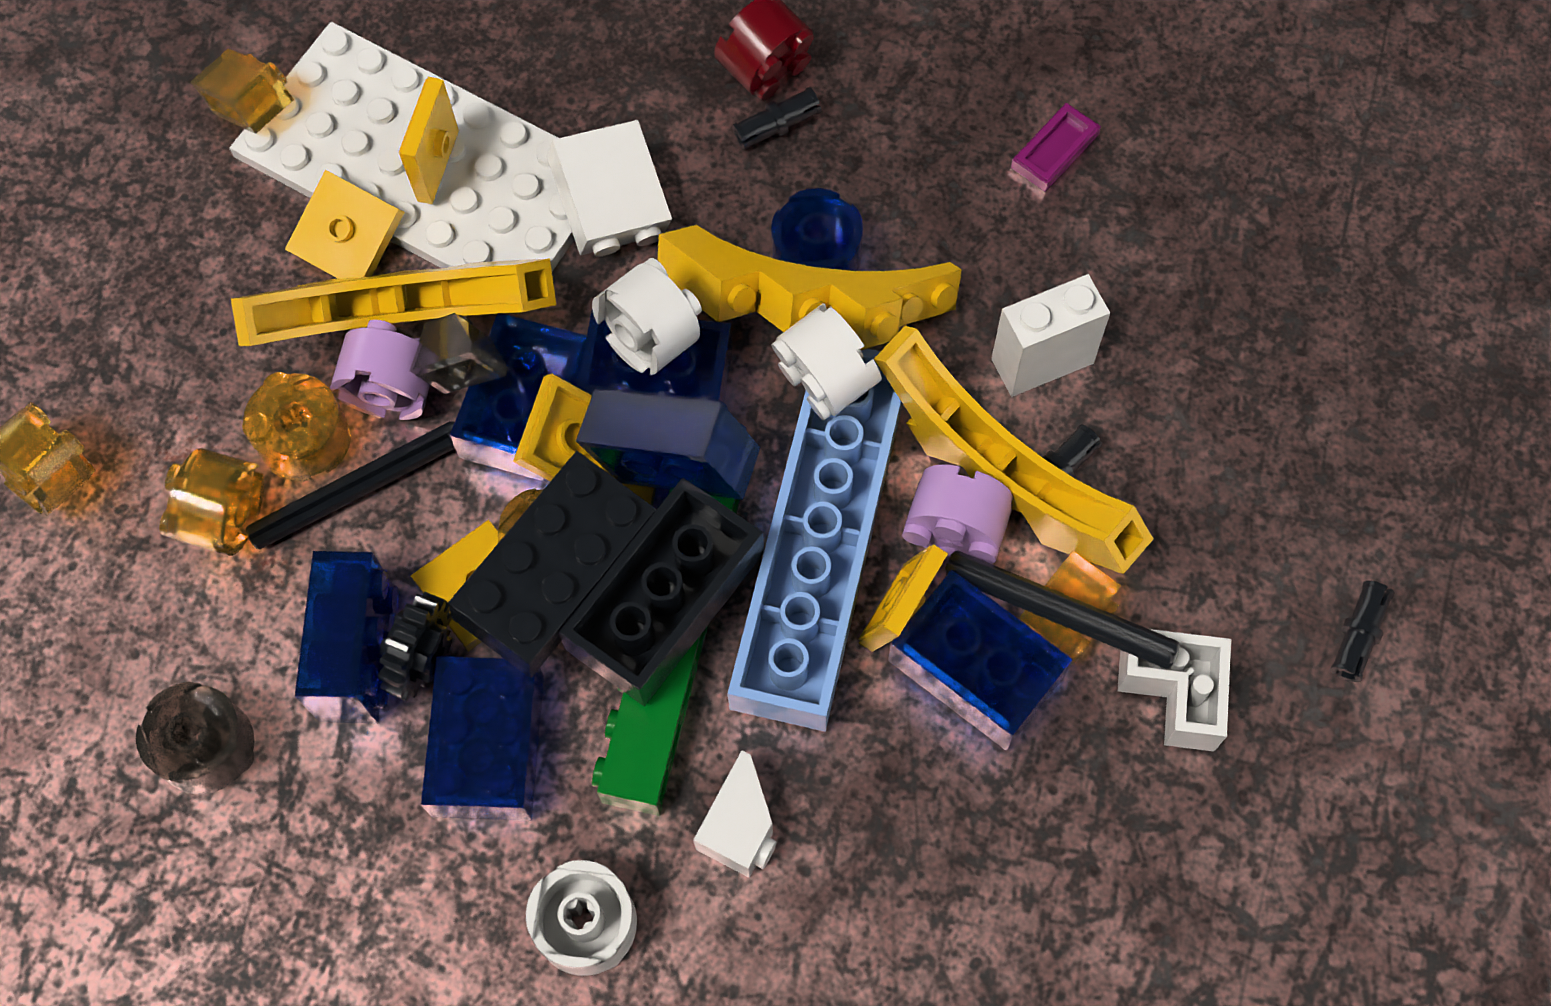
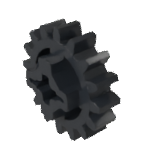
M424 592L423 595L417 594L413 604L407 603L404 610L395 616L394 624L387 636L382 639L379 655H382L379 663L384 664V667L378 674V679L382 681L379 687L381 690L408 701L410 696L413 698L417 696L420 686L425 688L427 682H431L436 677L438 668L444 657L449 653L452 644V638L448 637L451 630H448L447 626L452 618L449 613L450 609L447 600L428 592Z

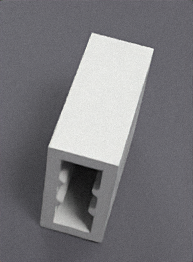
M638 120L552 140L547 159L580 256L594 252L596 257H602L618 251L621 248L620 245L636 242L638 246H645L658 241L659 234L665 233L672 221V217Z
M1089 274L1002 308L991 360L1011 397L1094 364L1110 311Z

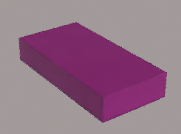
M1065 103L1012 159L1011 168L1046 192L1099 135L1101 126L1068 103Z

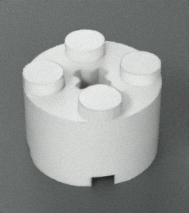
M650 258L646 262L635 266L592 301V310L597 324L605 320L612 332L605 337L611 347L628 365L641 373L650 368V375L656 374L699 339L700 327L696 316L702 312L700 302L689 290L683 289L681 291L668 277L663 265L654 258Z
M822 303L779 335L776 341L771 344L781 360L778 366L793 386L798 385L800 382L810 394L807 397L808 403L822 420L827 419L831 415H837L882 380L880 371L873 359L867 364L863 362L862 358L864 356L861 348L864 347V344L843 317L832 307L827 309L825 303Z
M578 860L566 862L556 867L557 869L549 873L544 879L542 878L535 885L528 899L526 924L533 943L552 965L569 974L579 976L595 975L616 967L629 951L637 930L636 909L625 885L607 867L596 862ZM583 908H587L594 919L592 922H585L583 929H578L571 920L572 916H581Z

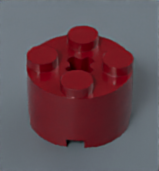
M753 0L729 23V26L734 31L727 42L720 36L714 50L716 60L751 95L757 96L761 101H766L778 90L780 79L789 72L793 76L798 75L809 64L811 56L807 51L814 39L813 31L782 0Z

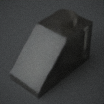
M453 313L424 324L419 339L420 343L409 370L442 393L447 394L506 376L508 366L488 335L476 328L470 319Z

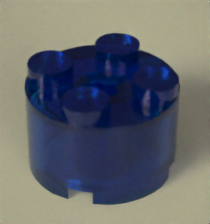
M823 188L805 189L790 196L788 202L780 210L778 208L771 224L772 258L818 268L848 271L859 270L863 241L862 218L858 209L853 204L849 205L840 199L839 193Z

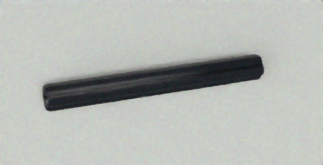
M449 421L249 524L246 527V534L256 549H262L463 445L465 442L464 436L459 426L454 421Z
M954 551L946 563V576L950 579L1157 666L1169 669L1178 656L1179 643L1172 638L961 551Z

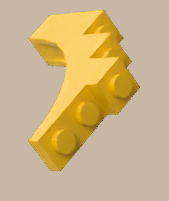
M698 225L661 233L658 238L657 260L667 271L668 277L681 291L687 289L692 292L700 302L702 310L717 322L757 312L781 331L785 332L822 303H825L827 309L832 307L850 325L864 344V347L861 348V350L890 342L898 333L900 326L956 310L962 269L951 262L923 268L894 271H848L796 264L747 251L719 239Z
M550 258L475 262L441 269L407 270L372 277L330 279L297 285V287L231 298L239 346H253L285 339L367 327L370 320H382L392 324L457 316L526 312L556 305L551 262Z
M904 326L874 358L909 412L911 418L906 424L928 456L963 467L970 478L974 479L975 472L979 471L1004 484L1013 495L1012 509L1024 515L1042 545L1124 574L1153 540L1152 535L1134 505L1108 496L1073 478L1038 455L987 413L936 357L917 328Z

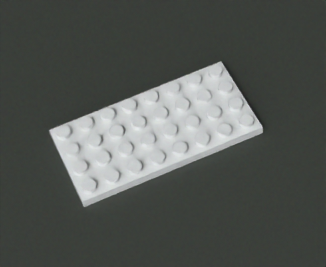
M333 22L327 25L230 146L234 158L309 198L312 197L324 171L327 170L404 211L405 213L390 241L440 268L475 262L550 258L553 271L575 240L547 159L552 140L558 139V137L444 80L459 132L433 204L418 202L399 155V149L425 79L428 77L443 78Z

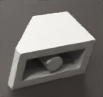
M741 750L693 841L697 851L750 878L756 866L761 869L765 868L776 847L777 841L771 839L773 834L772 821L752 757Z

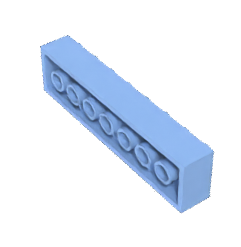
M871 349L861 350L864 356L862 358L863 362L867 364L870 360H874L880 351ZM878 365L882 380L837 415H831L825 420H822L807 401V397L810 394L807 390L805 391L727 693L730 710L826 732L903 403Z

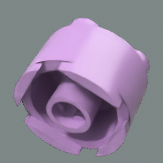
M370 320L367 328H356L346 333L330 389L331 391L339 390L337 399L342 403L369 415L384 418L386 410L400 412L398 420L418 418L424 410L437 363L436 353L438 348L429 340L410 338L397 333L396 327L389 322Z
M943 464L926 468L918 483L902 537L907 542L924 548L934 544L948 553L942 563L945 566L954 551H961L990 564L995 563L1012 510V492L997 479L979 471L975 472L973 479L958 475L960 466Z

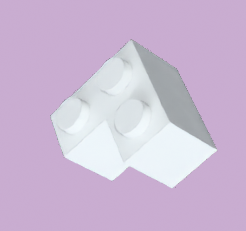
M1150 629L1179 643L1178 656L1169 669L1162 668L1120 650L1117 691L1167 697L1164 745L1215 751L1227 737L1231 639Z

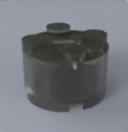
M182 682L162 690L149 702L146 707L148 711L142 724H138L136 746L144 764L160 778L186 794H208L219 791L239 778L243 772L250 768L254 760V731L249 718L228 696L211 686L201 685L196 682Z

